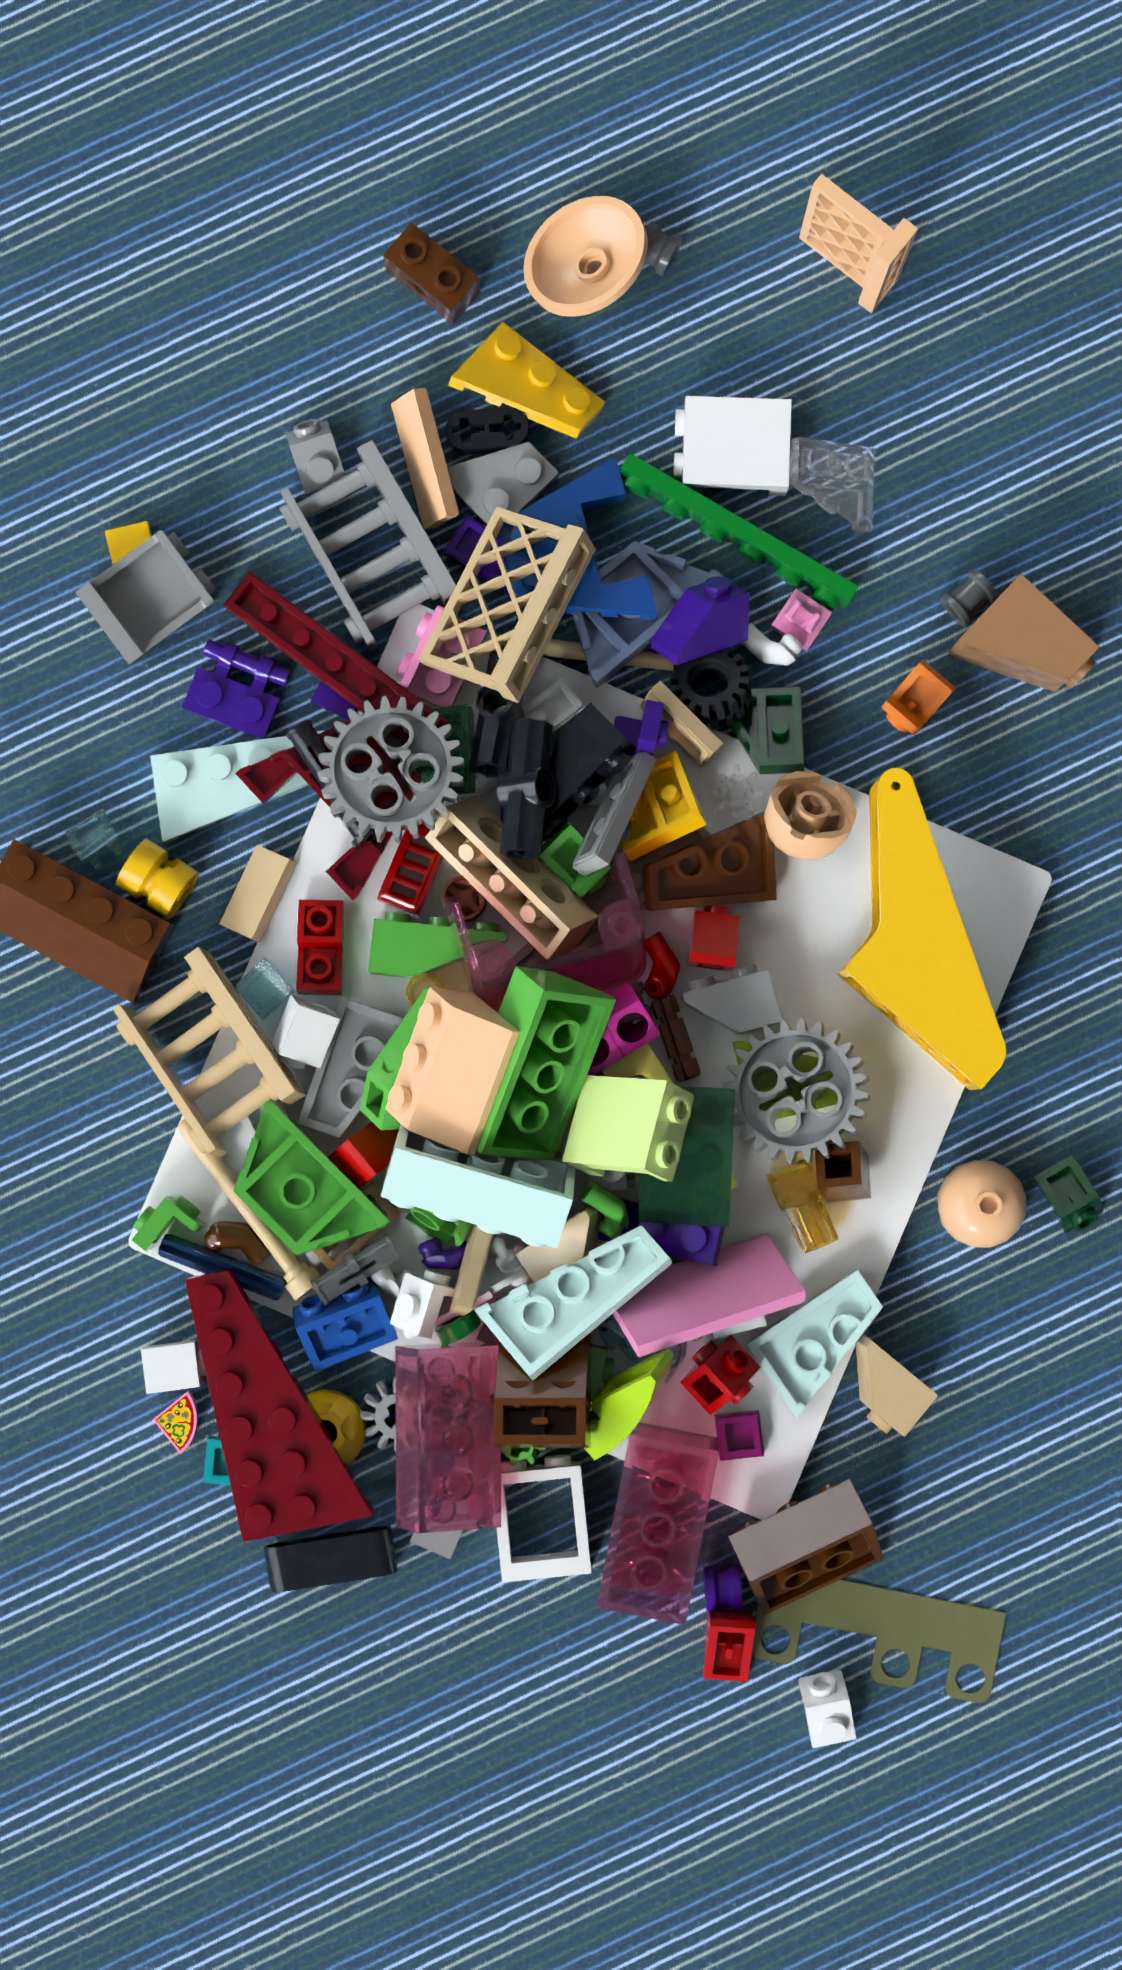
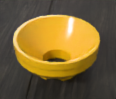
M326 1389L307 1394L320 1419L329 1420L335 1425L337 1438L333 1445L343 1462L349 1464L360 1453L366 1438L364 1433L366 1421L360 1418L362 1410L350 1396L340 1391Z

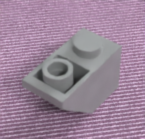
M756 964L730 971L732 979L715 984L713 976L687 983L689 991L680 995L684 1005L736 1034L758 1029L765 1025L776 1024L782 1020L769 970L758 972Z

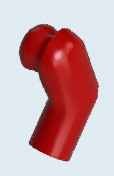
M659 931L641 943L653 961L648 979L644 983L646 994L653 999H659L672 993L680 971L679 960Z

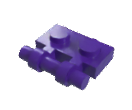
M208 639L203 650V656L218 661L214 673L197 667L182 709L255 738L266 739L281 702L280 698L267 694L266 690L270 681L285 687L291 670L276 665V660L263 655L260 659L239 651L240 646L226 641L225 644H221ZM233 667L255 675L251 687L229 679Z

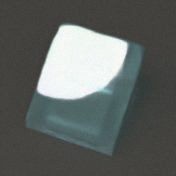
M266 957L260 960L234 986L237 992L263 1021L288 1000L290 994L293 995L297 992Z

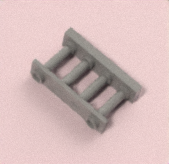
M373 440L357 448L362 461L355 465L357 470L296 503L287 487L280 491L286 505L279 508L291 531L298 528L301 529L349 613L350 618L345 620L344 623L355 643L358 644L365 641L370 651L378 647L371 634L372 630L429 598L433 601L441 598L446 606L456 587L455 582ZM364 485L368 488L376 485L383 497L381 501L377 502L379 507L318 541L306 518ZM387 522L390 526L396 522L398 523L405 536L399 540L400 545L339 578L327 556ZM408 560L411 563L419 560L426 572V575L420 578L421 583L365 615H360L349 593Z

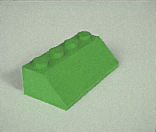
M515 967L498 1014L519 1030L520 1034L476 1149L480 1154L554 1161L615 1005L616 999L553 971Z

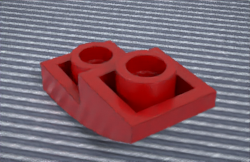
M299 899L296 981L298 995H342L343 900Z

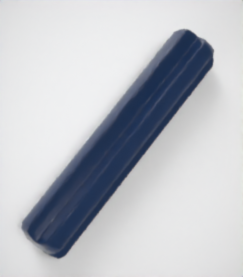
M165 1234L158 1249V1254L161 1257L204 1274L232 1268L243 1289L274 1301L281 1298L286 1286V1280L283 1277L253 1267L250 1264L219 1252H214L172 1234Z

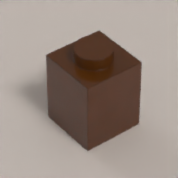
M860 1141L845 1142L846 1147L844 1149L835 1143L829 1144L830 1158L828 1159L819 1150L815 1151L817 1189L827 1203L871 1198L869 1155Z

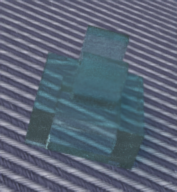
M103 808L66 831L71 847L79 859L82 861L88 857L90 863L95 868L102 866L96 854L102 847H110L116 856L122 854L121 847L116 839L118 834L113 822Z

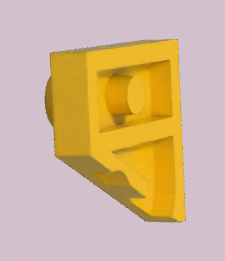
M676 750L656 760L630 817L628 840H623L622 843L623 853L630 862L707 825L683 761Z

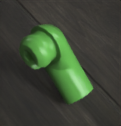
M590 1181L584 1188L580 1199L605 1216L598 1224V1230L609 1238L615 1239L621 1236L622 1230L624 1228L627 1229L630 1223L626 1205L621 1198L596 1182Z

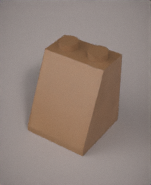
M1020 574L959 638L948 653L955 659L1056 692L1064 684L1071 689L1094 667L1097 662L1091 656L1100 646Z

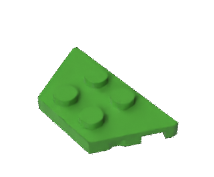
M271 1100L264 1103L254 1138L252 1137L246 1153V1161L239 1173L233 1191L297 1256L384 1228L390 1223L381 1211Z

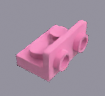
M437 605L433 615L426 612L416 632V637L421 638L414 654L409 652L405 654L396 676L402 678L400 685L417 698L450 713L465 679L425 666L419 660L444 610L443 607ZM478 627L465 633L469 649L482 644L487 636V631ZM456 637L444 642L436 656L448 659L462 653L463 650L459 638Z

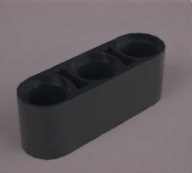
M378 1526L294 1539L263 1547L270 1592L274 1593L375 1578L398 1571L391 1526Z

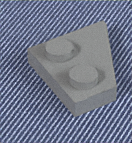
M530 442L447 467L454 493L486 526L496 506L518 513L527 508L559 477V472Z

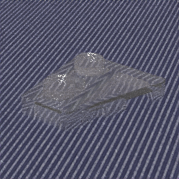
M806 437L791 439L789 484L802 494L812 496L817 504L828 513H838L853 524L851 529L857 534L872 532L874 448Z

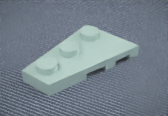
M855 1269L746 1343L796 1419L883 1306L859 1270Z

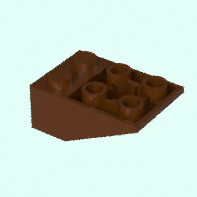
M591 1332L533 1381L499 1341L494 1395V1444L500 1448H591Z

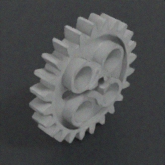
M383 696L380 709L374 710L371 703L366 700L364 701L365 714L359 716L351 708L347 710L351 722L348 726L339 721L334 722L335 729L339 734L338 738L324 737L325 745L332 750V753H320L318 758L320 763L330 768L319 771L318 778L319 781L331 784L323 788L321 792L324 799L337 798L330 806L333 815L346 811L342 820L344 827L348 828L356 821L359 822L358 833L362 838L372 828L375 829L377 842L380 843L384 839L386 831L393 832L396 843L401 842L402 830L407 829L415 839H418V825L423 823L430 830H435L432 818L434 814L446 819L449 817L448 810L443 804L444 801L458 803L459 801L458 794L451 787L464 785L463 776L453 772L465 767L464 758L452 756L461 749L459 740L446 741L453 733L450 724L437 729L440 720L437 711L430 714L427 718L423 717L424 705L422 702H419L410 711L407 710L405 697H401L397 707L390 708L387 697ZM394 731H402L409 736L408 741L403 746L396 748L388 746L385 743V739ZM369 738L375 739L391 766H398L402 781L416 796L415 801H409L393 775L389 772H384L380 757L367 744ZM365 756L372 761V764L367 771L354 773L348 769L349 763L353 758ZM420 766H427L432 768L435 774L429 782L417 783L410 778L412 772ZM389 791L398 796L396 804L389 809H380L374 805L375 798L382 792Z
M803 1018L799 1019L796 1030H791L786 1020L782 1019L780 1022V1032L776 1034L765 1025L763 1026L765 1039L761 1042L752 1035L748 1036L749 1043L753 1048L750 1052L736 1049L735 1052L743 1061L741 1066H727V1069L736 1076V1081L723 1083V1087L727 1091L735 1093V1097L726 1100L724 1106L727 1109L738 1110V1113L733 1115L729 1122L733 1126L746 1125L739 1134L740 1139L744 1142L756 1136L752 1149L757 1154L769 1146L768 1153L771 1161L775 1162L781 1153L785 1152L787 1163L794 1165L798 1153H802L805 1161L808 1164H813L814 1151L819 1150L828 1159L830 1158L828 1145L834 1142L837 1146L844 1149L846 1145L841 1134L846 1131L857 1135L858 1131L851 1123L852 1119H865L867 1116L862 1109L857 1107V1103L869 1101L871 1096L867 1092L859 1090L858 1087L868 1083L870 1080L867 1074L855 1073L864 1064V1061L861 1057L848 1059V1056L855 1047L850 1041L838 1047L841 1034L836 1029L830 1032L827 1037H824V1025L822 1022L818 1021L810 1032ZM815 1052L818 1054V1064L812 1071L800 1072L797 1070V1060L803 1053ZM767 1071L776 1072L778 1076L776 1086L767 1092L758 1091L756 1084L759 1076ZM828 1072L833 1073L832 1079L811 1086L813 1082L819 1080L824 1074ZM796 1082L802 1088L806 1087L801 1091L803 1098L799 1101H795L792 1096H788L792 1093L791 1085ZM827 1091L836 1093L838 1100L834 1109L826 1113L816 1110V1099L820 1094ZM783 1098L781 1101L773 1104L768 1110L761 1111L760 1107L762 1104ZM785 1111L795 1112L797 1120L794 1128L787 1132H778L775 1127L778 1115Z

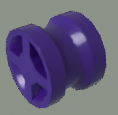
M739 1564L730 1565L726 1570H716L712 1566L703 1567L706 1612H716L722 1606H729L732 1610H742V1586Z

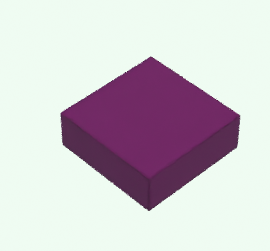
M759 1410L714 1415L720 1461L764 1456Z

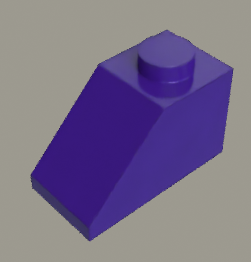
M723 576L710 577L704 583L687 588L651 639V648L674 664L679 665L747 641L749 629V592Z

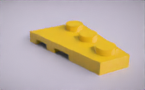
M504 322L496 328L451 376L448 386L463 391L465 387L485 395V401L500 407L504 403L526 413L528 419L576 439L597 417L606 403Z

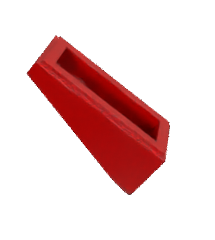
M423 823L418 825L419 836L425 838L430 831ZM407 829L403 834L385 876L377 900L420 917L443 856L436 849L434 851L413 843V836ZM408 850L430 858L429 866L427 867L405 858ZM401 867L423 874L422 882L420 883L400 875ZM395 883L418 891L415 899L393 891Z

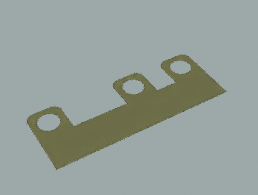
M838 1580L766 1615H763L758 1605L752 1655L761 1660L781 1664L791 1663L796 1657L802 1622L874 1636L877 1639L870 1671L872 1679L881 1684L909 1688L916 1681L922 1646L949 1651L952 1653L945 1684L947 1694L955 1699L984 1703L991 1696L1006 1613ZM772 1625L782 1626L787 1630L790 1637L787 1649L779 1654L767 1652L761 1643L763 1631ZM889 1650H902L909 1658V1670L900 1678H891L882 1670V1657ZM967 1664H974L981 1668L985 1677L982 1688L974 1693L962 1691L956 1683L958 1670Z

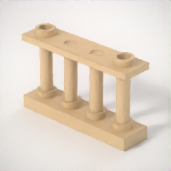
M197 947L184 957L192 968L187 972L188 978L139 1014L121 1004L116 1006L113 1011L120 1020L116 1027L122 1037L131 1046L137 1045L192 1128L188 1131V1136L201 1153L207 1151L208 1154L222 1157L228 1153L219 1139V1136L270 1099L273 1101L280 1099L284 1103L294 1105L307 1094L288 1066L280 1060L281 1056L273 1047L271 1041L213 955ZM200 991L204 994L207 991L216 1004L211 1008L212 1013L160 1050L147 1029ZM222 1027L225 1029L231 1027L240 1040L235 1043L236 1049L184 1086L171 1067V1064ZM246 1063L249 1065L255 1063L264 1075L259 1080L260 1085L208 1122L195 1103V1100Z

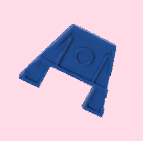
M617 459L609 460L521 510L518 514L565 529L568 524L583 528L589 537L583 514L584 510L626 501V493ZM507 523L503 524L499 532L502 545L522 537L518 527ZM548 537L532 544L536 559L553 553L559 540ZM526 547L505 556L508 572L531 562ZM594 554L564 614H574L575 611L599 612L603 617L618 618V614L638 615L643 620L657 619V611L648 577L643 576L602 585ZM533 573L513 582L517 598L534 591L538 579L536 574Z

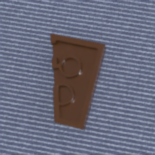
M765 811L644 864L645 910L655 911L777 900L774 843L768 836L764 820Z

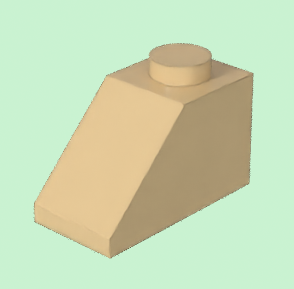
M588 1205L568 1218L557 1248L548 1245L545 1247H535L528 1244L515 1254L533 1283L550 1275L551 1270L565 1263L570 1265L588 1256L589 1251L597 1248L598 1224L602 1219L601 1212Z
M862 1334L856 1342L860 1401L871 1409L866 1418L886 1434L891 1428H894L905 1437L938 1395L877 1344Z

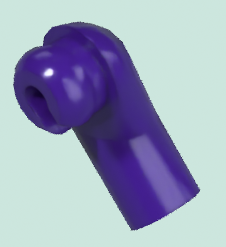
M439 1238L429 1239L418 1246V1251L423 1257L421 1262L429 1269H459L467 1240L460 1247L453 1246L443 1250Z

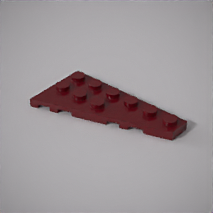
M232 1268L185 1279L243 1542L373 1516L376 1511L370 1501L363 1496L354 1480V1474L348 1464L343 1462L330 1440L331 1435L296 1376L293 1377L281 1357L283 1354L275 1341L272 1342L260 1322L257 1310Z

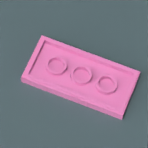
M764 1234L721 1248L717 1266L690 1260L670 1265L616 1310L613 1315L637 1356L641 1357L805 1302V1289L768 1234Z

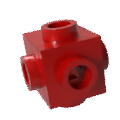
M729 1335L717 1345L712 1340L703 1345L692 1356L696 1365L680 1383L711 1415L729 1401L735 1405L753 1389L754 1386L749 1380L761 1366L732 1335Z

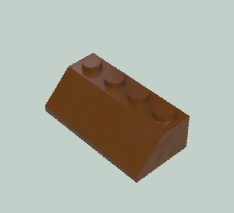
M13 839L0 863V932L135 1004L177 926Z

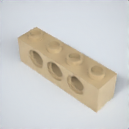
M477 796L446 806L449 817L446 819L439 816L434 824L435 830H430L425 839L547 961L576 948L599 916L538 856L537 859L522 860L500 854L503 822Z

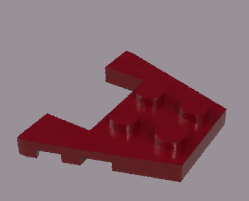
M348 720L343 724L348 726L351 722ZM335 727L318 734L323 742L325 736L339 737ZM369 738L367 744L380 757L384 772H389L393 775L404 795L409 801H412L415 794L402 781L398 766H391L375 739ZM295 746L272 754L269 758L251 766L243 767L235 773L263 804L296 774H299L329 807L332 804L330 799H324L321 792L323 788L311 773ZM358 756L350 761L348 769L354 773H363L370 768L372 761L368 757ZM413 771L410 778L414 782L422 783V779ZM389 791L382 792L375 798L374 805L380 809H389L396 804L398 796ZM386 831L381 843L375 839L359 849H355L352 846L325 871L353 902L359 897L393 836L392 831Z

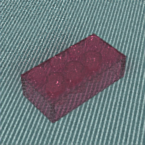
M470 1342L452 1343L449 1345L395 1346L397 1528L416 1533H432L501 1527V1448L494 1444V1395L499 1345Z
M639 1422L629 1434L597 1608L686 1625L719 1455L720 1438Z

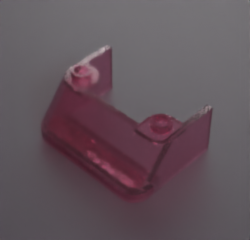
M616 849L610 862L612 865L610 871L619 901L607 905L599 915L598 930L602 943L525 967L553 971L601 992L606 991L608 988L620 987L625 983L631 984L643 975L647 965L644 919L625 852ZM452 896L443 898L469 992L475 993L498 1013L516 967L512 953L504 944L494 940H486L471 945L460 903Z

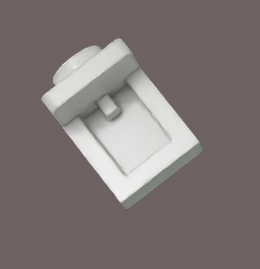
M425 1269L423 1276L405 1272L390 1324L414 1335L431 1339L444 1296L453 1297L455 1286L449 1284L451 1276Z
M835 1670L799 1678L798 1682L804 1703L812 1748L855 1740L856 1734L851 1705L842 1671Z

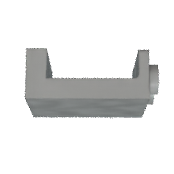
M159 530L144 543L75 592L128 664L135 661L143 653L215 602L209 594L216 590V588L201 568L194 573L183 559L189 554V551L175 532L166 536L162 530Z

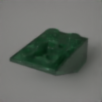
M679 1086L694 1095L691 1116L688 1120L680 1159L672 1182L662 1181L652 1175L640 1173L639 1222L729 1227L735 1089Z

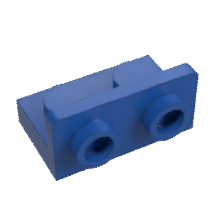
M371 1277L367 1278L369 1283L361 1287L360 1284H357L328 1302L329 1304L327 1305L323 1304L318 1295H312L292 1308L295 1329L315 1372L398 1339L394 1325L390 1324L391 1317L381 1297L379 1286L372 1281Z

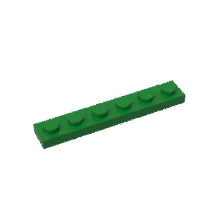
M629 453L621 466V478L625 480L623 485L629 491L642 498H646L649 494L663 502L661 508L671 516L680 520H684L687 516L701 524L699 530L709 538L717 542H722L725 538L739 546L737 552L745 559L755 564H760L763 560L777 569L775 574L788 584L798 586L799 583H802L815 591L813 594L814 598L824 605L834 609L837 605H840L846 609L859 587L633 454Z

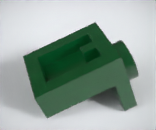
M1073 1155L1034 1176L1035 1183L1057 1215L1060 1226L1065 1233L1073 1229L1080 1231L1088 1228L1097 1221L1098 1215L1103 1212L1099 1194Z

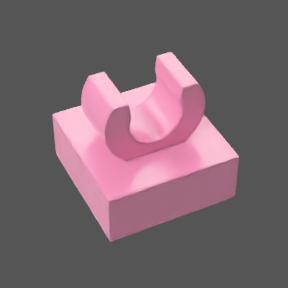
M795 589L772 623L771 628L782 636L791 634L802 644V649L807 652L832 615V612L798 589Z

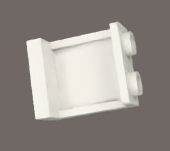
M686 396L684 409H676L675 436H683V452L674 453L673 478L682 480V484L689 488L768 490V495L786 496L789 488L792 399Z

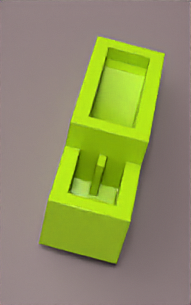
M669 1348L609 1378L591 1403V1448L584 1449L594 1461L613 1450L627 1438L648 1410L669 1373L674 1357Z

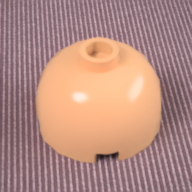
M796 771L783 775L769 794L764 814L768 836L775 846L787 855L800 860H818L833 854L848 838L857 814L854 801L847 791L836 782L833 788L827 783L821 782L822 775L815 772Z
M973 1160L956 1166L944 1178L937 1193L938 1212L942 1226L955 1240L970 1247L991 1248L1007 1242L1020 1229L1026 1216L1027 1197L1021 1181L1009 1168L994 1161Z

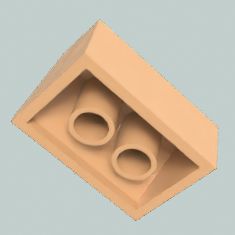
M429 987L424 1003L419 1009L418 1020L409 1045L404 1051L403 1061L396 1081L389 1092L388 1103L385 1109L407 1130L462 1153L475 1155L520 1031L473 992Z

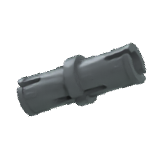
M385 1234L381 1239L355 1255L349 1252L343 1256L345 1261L316 1279L310 1280L323 1304L327 1305L329 1304L328 1302L357 1284H360L361 1287L369 1283L367 1278L394 1261L400 1260L402 1257L389 1236Z

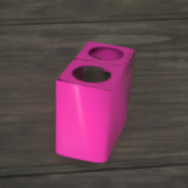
M625 983L615 990L608 988L604 991V993L614 997L616 1002L587 1075L593 1076L661 1035L648 1009L644 1007L630 983ZM639 1013L644 1016L636 1024L629 1022L617 1027L619 1020L626 1014Z

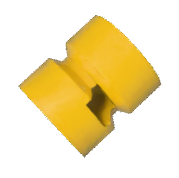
M145 838L127 859L117 877L115 885L136 899L145 896L147 898V906L169 920L190 894L199 877V872L180 859L169 861L166 850Z

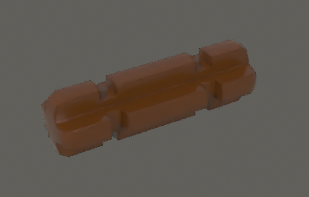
M667 995L655 999L651 1002V1007L655 1019L660 1018L662 1024L658 1025L668 1058L674 1059L675 1065L671 1067L675 1079L678 1082H683L699 1076L700 1068L697 1059H692L690 1052L694 1050L683 1017L678 1019L677 1016L680 1008L674 995Z

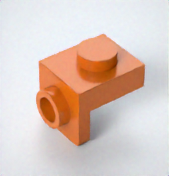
M922 659L881 707L887 712V720L896 729L902 732L908 730L911 734L915 735L956 687Z

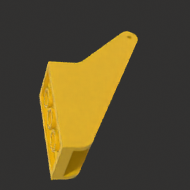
M891 768L879 777L869 791L871 931L863 944L836 974L969 1090H979L988 1083L1004 1063L1006 1057L1005 1041L913 779L907 771L900 768Z

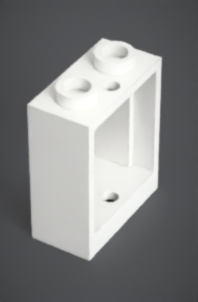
M570 1454L544 1457L545 1464L527 1466L526 1459L517 1461L514 1466L510 1464V1460L500 1462V1469H492L491 1478L502 1583L591 1573L580 1460L571 1461ZM570 1478L578 1550L512 1557L504 1485Z

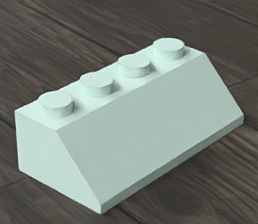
M400 1124L381 1197L389 1199L392 1204L401 1208L412 1209L418 1207L431 1211L435 1216L445 1221L455 1222L462 1220L476 1224L479 1229L490 1234L507 1233L517 1236L531 1246L545 1247L548 1245L557 1248L573 1201L576 1168L557 1158L551 1161L483 1155L477 1150L475 1155H468L411 1132Z

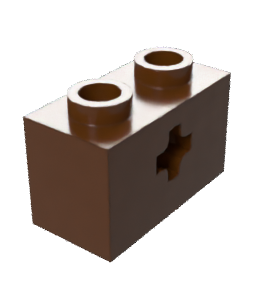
M412 222L383 255L386 271L452 325H454L481 292L479 277Z

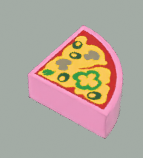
M189 1390L153 1419L180 1454L193 1441L198 1425L197 1404Z

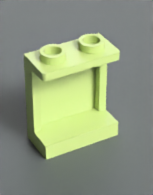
M587 1075L579 1094L562 1162L593 1176H604L605 1170L644 1173L662 1181L672 1182L680 1159L688 1120L691 1116L694 1095L667 1080Z

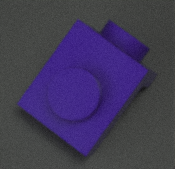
M646 700L642 720L623 716L615 717L614 726L636 747L630 754L631 756L643 751H647L653 756L656 746L664 748L669 727V721L661 720L664 703Z

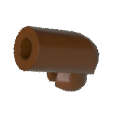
M216 1222L210 1226L204 1236L205 1244L210 1250L219 1252L223 1248L240 1249L253 1267H256L271 1255L251 1226L244 1222Z

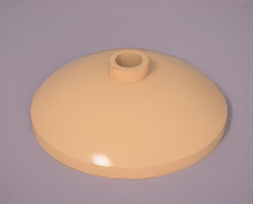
M609 196L586 197L562 207L540 226L526 251L524 279L530 294L544 309L561 316L587 315L609 306L631 287L643 268L648 249V237L644 223L630 205Z

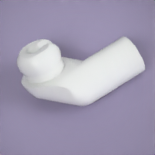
M752 623L749 624L748 640L741 643L760 661L767 664L788 666L796 661L794 657L802 651V644L791 634H785L781 641L777 643L768 639Z

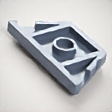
M636 541L627 546L598 571L601 584L608 585L647 576L657 611V619L643 620L638 615L618 614V618L603 617L599 612L575 611L572 615L592 684L599 688L651 644V639L687 588L704 583L710 577H722L723 575L713 569L709 573L686 564V559L672 554H660L654 548Z

